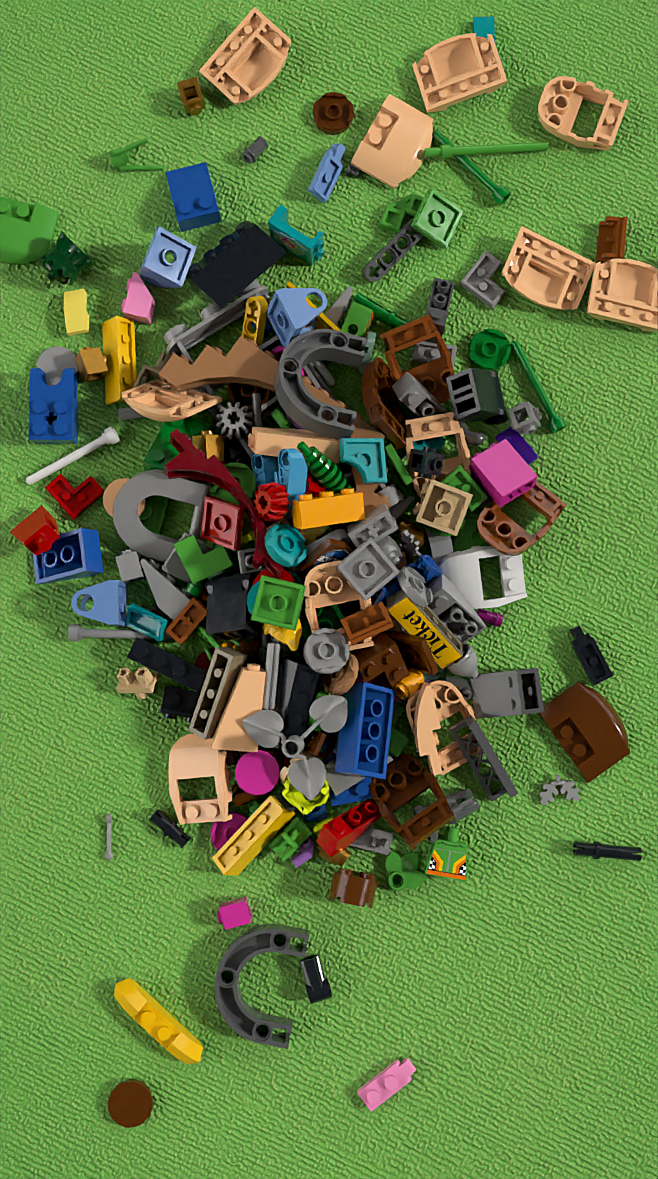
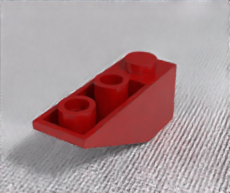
M372 799L365 800L325 823L316 842L330 857L347 848L382 817L379 807Z

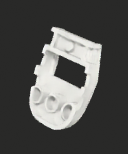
M479 545L473 546L468 550L449 554L438 565L442 574L458 588L473 609L499 607L527 597L522 554L508 556L498 552L492 546L481 547ZM498 556L503 597L484 600L479 559Z

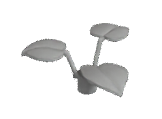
M325 695L312 703L309 714L316 722L301 736L292 735L286 739L284 733L281 732L284 727L282 717L276 711L270 709L261 710L242 721L249 736L260 746L273 748L278 745L281 737L284 755L290 758L302 759L292 763L288 770V777L291 784L309 800L315 798L322 789L326 779V769L319 758L312 757L307 760L306 756L300 754L304 748L303 740L318 725H320L323 731L329 733L337 732L345 725L347 720V700L339 695Z

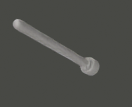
M70 624L68 629L69 641L79 642V639L83 640L84 637L136 639L138 637L141 639H153L137 630L84 629L79 624ZM165 631L164 640H171V639H173V638Z

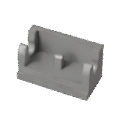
M385 503L366 514L365 520L355 521L347 526L348 536L356 547H359L369 537L378 542L399 529L394 516H391L389 508Z

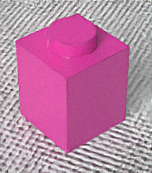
M247 896L221 903L220 910L217 911L219 923L224 924L225 930L245 925L252 921Z

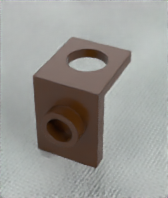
M253 640L239 643L240 651L248 655L244 667H247V664H256L260 649L259 641Z
M313 730L308 735L303 750L327 760L330 754L329 736ZM325 740L327 742V747L324 751L319 752L323 744V741Z

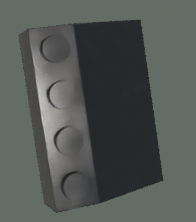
M243 221L239 223L232 234L223 237L218 246L208 250L203 255L204 258L198 263L190 265L186 279L195 292L220 309L286 254V251L252 222Z
M260 647L256 664L261 665V668L265 670L267 648ZM280 652L275 707L270 710L276 711L282 717L284 727L281 732L288 739L292 735L301 736L309 728V710L317 696L322 674L312 670L306 663L305 658ZM280 737L279 743L275 748L282 750L283 744Z

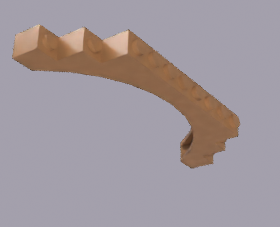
M240 336L226 357L221 349L216 346L212 348L208 344L193 364L187 357L183 355L179 357L174 353L158 375L161 381L179 393L205 385L225 383L254 385L275 391L274 378L279 362L275 360L276 357L267 350L263 352L259 349L255 341L250 338L246 340ZM301 375L305 387L316 399L336 407L348 408L342 401L331 399L329 393L323 388H315L307 377ZM356 413V419L352 423V425H355L354 432L350 438L385 439L384 432L381 429H378L375 425L370 426L365 422V418L362 415ZM349 464L355 491L363 492L365 515L384 503L390 508L389 498L380 492L378 494L375 493L380 484H363L362 476L358 470Z

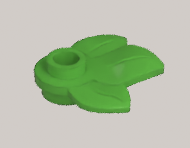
M392 851L387 856L385 867L388 873L385 880L391 890L401 891L405 887L415 889L426 880L427 875L416 870L418 867V854L416 852H409L399 857L396 852ZM394 876L400 877L398 883L392 881Z

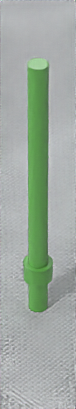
M532 142L457 147L441 145L439 148H425L424 156H440L441 159L457 155L547 151L548 143Z

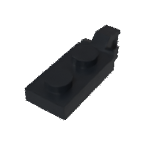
M580 625L571 628L569 631L574 639L571 641L572 648L592 686L612 677L613 674L594 638L589 633L584 634Z

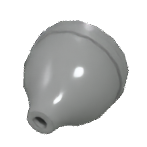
M462 643L463 657L446 668L455 675L474 679L479 674L477 670L478 658L470 644Z

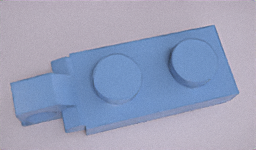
M341 143L332 144L331 148L326 151L308 188V191L321 203L328 200L343 168L341 158L346 148Z

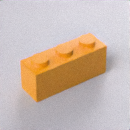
M354 488L340 489L341 493L333 494V491L320 492V496L312 497V494L298 495L299 499L291 500L294 527L307 529L365 520L363 492H356Z

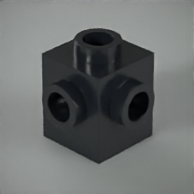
M423 446V451L411 449L407 471L417 472L418 477L431 479V475L440 476L444 455L436 453V449Z

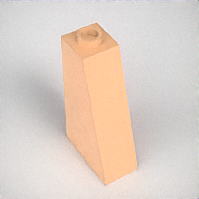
M252 427V434L248 435V446L257 455L278 457L280 450L294 448L300 452L297 445L304 441L308 447L315 446L325 457L339 464L340 449L338 439L322 436L303 429Z
M247 664V667L241 666L211 739L212 749L246 752L258 751V744L249 736L242 721L262 710L266 671L264 668H261V665Z

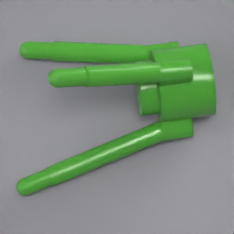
M148 138L134 142L126 147L109 151L114 168L120 167L121 172L127 170H163V166L127 165L130 162L128 151L148 142Z
M203 620L194 632L198 636L197 640L202 645L211 662L213 656L206 642H210L214 648H218L219 645L213 637L206 634V620ZM229 640L237 646L241 643L237 640Z

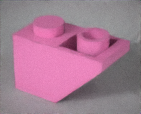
M133 272L132 278H129L127 281L126 289L128 294L126 299L124 298L122 301L121 310L126 318L151 325L156 304L138 273Z

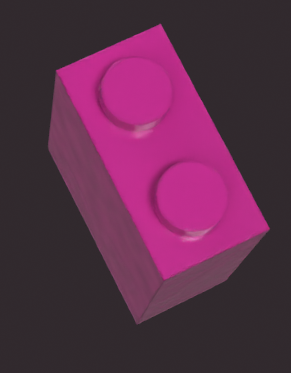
M506 439L499 443H493L482 453L478 452L473 455L469 466L471 474L499 508L532 489L538 477Z

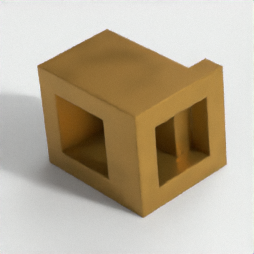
M197 77L177 82L185 113H190L191 115L200 114L202 109H205V103Z

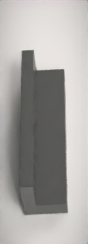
M471 715L449 728L450 733L491 802L505 793L511 798L518 794L482 729ZM467 725L470 730L468 739L459 738L456 731ZM471 744L480 747L478 757L468 754ZM481 762L490 765L488 775L479 772ZM491 780L499 781L502 788L491 793L489 789Z

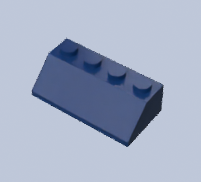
M355 682L349 691L344 693L343 697L347 700V720L345 725L339 730L335 764L336 773L386 779L395 690L367 682Z

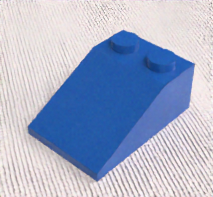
M206 162L166 172L181 232L221 222Z
M79 528L62 533L59 539L52 544L50 550L42 552L38 556L33 554L36 584L39 585L104 573L97 530Z

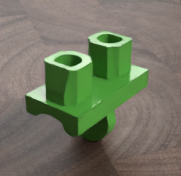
M296 817L269 847L283 861H286L313 832Z

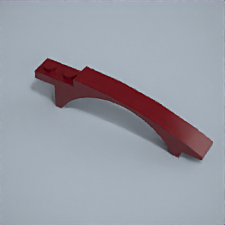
M175 429L170 433V444L180 454L165 465V475L169 479L192 478L207 481L231 494L241 506L245 507V512L253 527L255 552L252 566L257 570L263 564L277 579L282 578L283 566L271 558L265 547L264 538L267 529L240 484L215 455L207 459L206 454L192 444L190 437L186 433L182 434L178 429Z

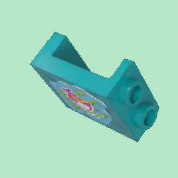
M280 204L268 221L270 237L277 244L312 266L315 261H319L325 252L323 250L325 243L323 241V232L319 230L314 239H310L289 225L287 208Z

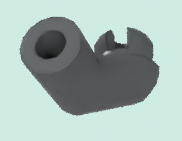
M464 421L459 423L460 428H463L466 444L478 446L484 442V435L481 432L469 431Z
M445 675L444 681L452 683L465 700H469L472 697V689L466 679Z

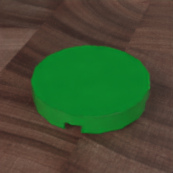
M489 328L473 336L469 343L468 355L470 361L478 369L495 371L505 365L510 357L511 347L505 334Z

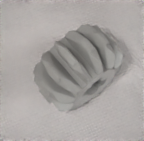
M228 402V409L221 406L220 411L222 414H216V419L219 420L216 426L217 428H222L220 431L221 435L228 433V438L232 439L234 434H236L237 438L241 439V432L248 435L249 431L246 427L250 428L253 426V423L249 421L253 418L252 413H247V406H243L240 409V402H236L235 407H232L231 402ZM233 417H237L238 422L235 421L236 424H231L230 419L233 420Z

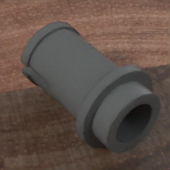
M259 136L248 148L243 149L242 156L244 160L249 164L255 163L257 161L256 158L268 148V143L263 137Z

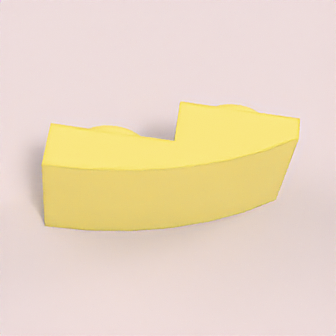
M85 289L64 292V316L68 336L89 332L90 316L86 311L87 293Z

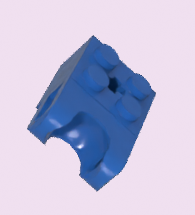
M31 368L29 440L35 444H78L79 402L78 375L74 368H65L62 371L61 381L57 385L49 386L47 385L44 371L40 368ZM54 417H56L57 420L53 421V424H52V423H51V420H52Z

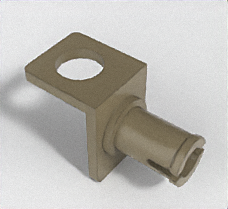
M162 351L155 367L144 364L134 383V388L140 386V383L141 385L147 383L150 377L160 379L158 374L172 355Z

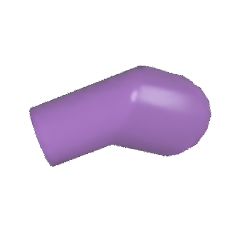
M310 836L300 845V852L291 858L296 868L313 857L315 843Z

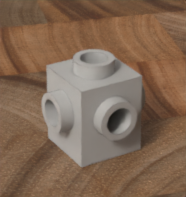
M530 402L519 403L508 410L511 417L509 418L510 426L520 434L529 435L534 433L536 428L541 427L539 422L542 419L538 407H534Z

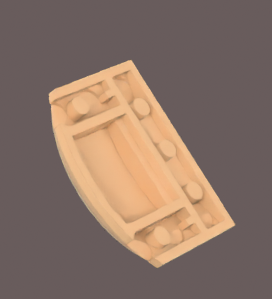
M254 7L199 72L233 104L238 105L257 96L276 78L287 59L291 39Z
M476 33L448 38L425 51L424 57L418 64H416V61L413 63L412 67L427 112L447 110V107L478 95L484 93L488 95L507 83L506 75L491 34H487L488 38L476 36Z
M389 94L363 141H361L351 161V165L389 187L397 188L399 186L397 183L404 180L408 181L426 158L424 156V149L430 148L433 138V118Z
M521 226L501 273L518 293L538 305L555 310H576L596 263Z
M611 259L609 262L600 264L601 262L596 263L587 314L601 321L605 319L642 328V331L658 332V269L644 262L631 259Z
M160 379L152 380L121 393L122 398L134 411L146 418L161 422L179 421L222 402V397L195 389L179 393Z

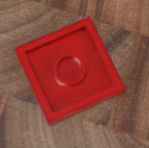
M212 495L205 496L201 538L234 551L239 550L245 507Z

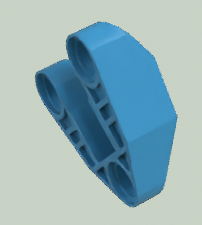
M294 448L282 449L279 452L277 464L273 456L257 455L254 453L251 465L257 487L268 484V482H275L285 486V492L289 493L288 501L290 504L287 507L290 512L292 510L291 500L299 499L298 495L304 494L306 489L308 469L303 455Z

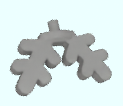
M404 529L401 532V540L407 543L405 547L402 543L398 547L400 550H405L408 560L415 555L420 558L422 554L418 552L419 541H414L413 538L415 536Z
M555 775V780L542 784V787L546 790L540 791L538 794L541 797L540 803L546 805L548 800L550 802L554 801L552 793L558 794V790L555 788L557 785H561L559 790L561 794L567 791L565 797L568 800L572 797L575 801H579L580 797L577 793L580 790L577 787L571 788L575 784L572 780L565 781V779H560L559 775Z

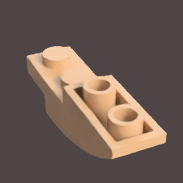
M424 682L419 691L415 706L414 740L419 756L427 755L430 771L435 776L443 774L441 767L444 766L442 754L437 752L436 745H439L437 733L432 730L441 728L440 721H443L440 708L436 709L434 700L438 698L435 687H431L428 682Z

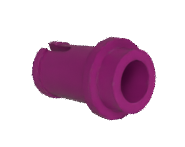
M481 608L478 609L477 614L485 624L493 625V628L501 627L504 615H501L500 612L494 613Z

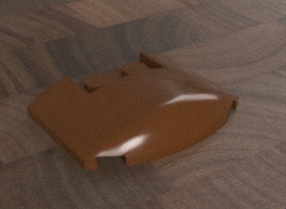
M578 681L544 705V712L538 714L582 777L589 783L630 754V748L624 724L613 706L598 691Z

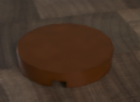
M329 92L322 95L319 100L317 99L313 108V119L319 130L326 134L336 135L345 132L351 126L354 118L353 104L345 95Z
M129 1079L118 1083L112 1090L108 1100V1111L111 1118L118 1125L126 1128L137 1127L143 1124L150 1116L154 1105L150 1088L143 1081L137 1079Z

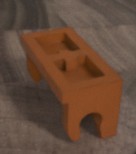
M607 216L605 221H600L596 263L601 262L600 264L609 262L611 259L624 258L627 217Z
M192 598L165 630L180 645L185 643L207 616V607L203 605V601L200 598Z
M382 601L340 619L351 645L394 627Z

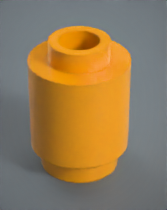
M409 668L408 672L410 675L392 687V690H395V695L399 699L410 698L421 688L424 683V676L421 672Z

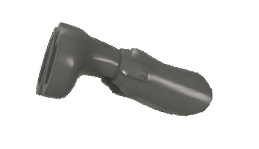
M469 788L445 796L456 819L448 824H455L480 808L478 801L472 798L473 794ZM417 805L413 807L414 816L430 805ZM438 831L427 838L430 843L437 841Z

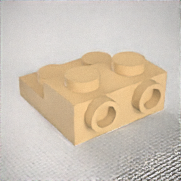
M429 479L428 482L424 481L420 494L423 495L420 503L416 502L412 514L415 515L414 520L457 536L473 495L433 479Z

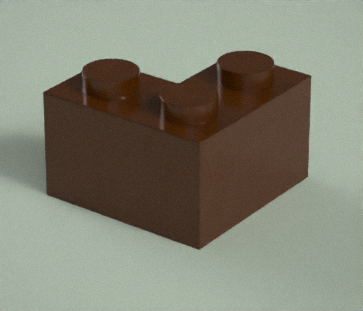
M384 632L372 638L374 646L355 649L350 652L358 660V676L364 682H369L380 675L393 687L403 678L410 675L396 642Z

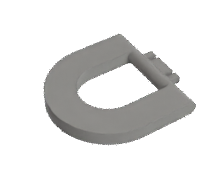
M147 470L134 475L119 490L113 504V520L118 534L132 550L145 557L165 562L174 549L173 544L179 540L149 531L143 526L138 515L139 504L144 498L160 495L195 505L189 535L194 534L195 538L206 543L207 540L202 539L200 536L205 496L209 495L211 483L192 478L169 479L165 475V470Z

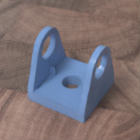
M158 226L155 229L142 263L140 278L156 287H182L197 247ZM165 252H170L173 255V263H168L165 260Z
M282 288L275 291L266 314L284 348L295 337L314 330L317 324L316 317L325 310L327 298L322 291L316 288ZM311 294L317 295L322 301V306L319 308L310 307L306 302V296ZM312 322L311 326L305 327L307 324Z
M108 580L79 590L72 597L71 605L78 615L117 627H127L125 625L127 618L126 583L119 580ZM87 594L81 601L80 610L77 606V600L81 595ZM90 598H93V607L87 611L86 603Z

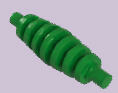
M304 441L297 445L305 459L307 468L311 470L312 475L325 488L333 491L334 494L341 493L340 489L351 488V485L347 482L345 476L342 475L337 465L328 457H325L315 446L308 447Z

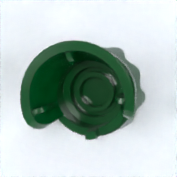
M61 231L53 249H50L40 257L41 260L44 259L43 267L49 272L47 277L52 282L56 279L61 284H68L69 286L74 283L81 271L96 263L80 250L63 231Z

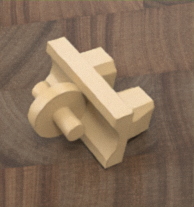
M147 667L137 669L136 673H131L129 668H121L117 674L119 684L116 690L118 693H135L138 699H145L148 693H153L154 685L159 680L160 675L158 672H150Z

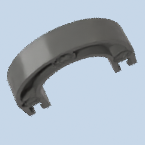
M316 329L300 334L286 346L276 368L274 386L280 405L294 422L306 430L338 440L351 437L355 427L352 423L356 419L357 412L329 405L316 399L305 387L301 376V369L308 363L318 360H328L359 368L365 356L363 349L366 346L367 338L338 330Z
M280 924L260 925L240 934L226 949L216 973L215 996L224 1020L242 1037L256 1043L288 1049L293 1019L269 1015L253 1009L242 996L239 976L244 965L251 958L261 953L277 952L305 958L307 944H303V948L290 944V938H303L304 943H308L310 930ZM277 934H282L286 937V941L278 943L274 937ZM229 970L233 973L234 977L226 979L222 972ZM259 1025H266L269 1030L267 1032H260L257 1027ZM273 1028L287 1029L286 1037L274 1034Z

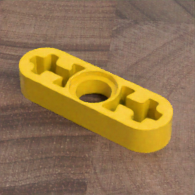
M254 296L247 300L242 337L246 340L247 338L252 339L258 344V347L263 344L267 317L266 311L268 309L267 301L263 296ZM252 322H254L257 327L255 333L253 332L251 327Z

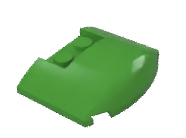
M0 196V262L14 265H29L31 261L40 259L41 256L49 251L59 213L37 203L34 205Z

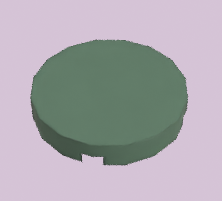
M369 331L366 335V346L363 349L365 356L358 368V373L363 374L366 365L370 362L376 338L375 332Z

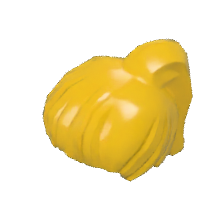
M298 619L295 631L266 623L263 624L262 629L265 635L271 634L277 641L288 645L291 651L298 649L300 637L302 636L300 619Z

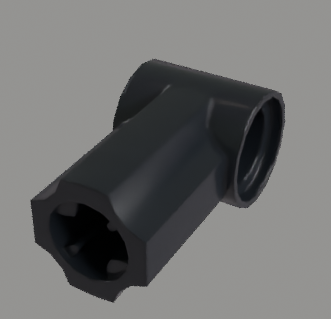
M319 954L309 955L301 959L300 962L306 979V990L310 1003L313 1004L332 998L328 978H325Z

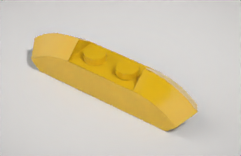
M127 978L115 984L114 996L119 1004L173 1056L186 1064L200 1062L203 1050L200 1041L136 981Z

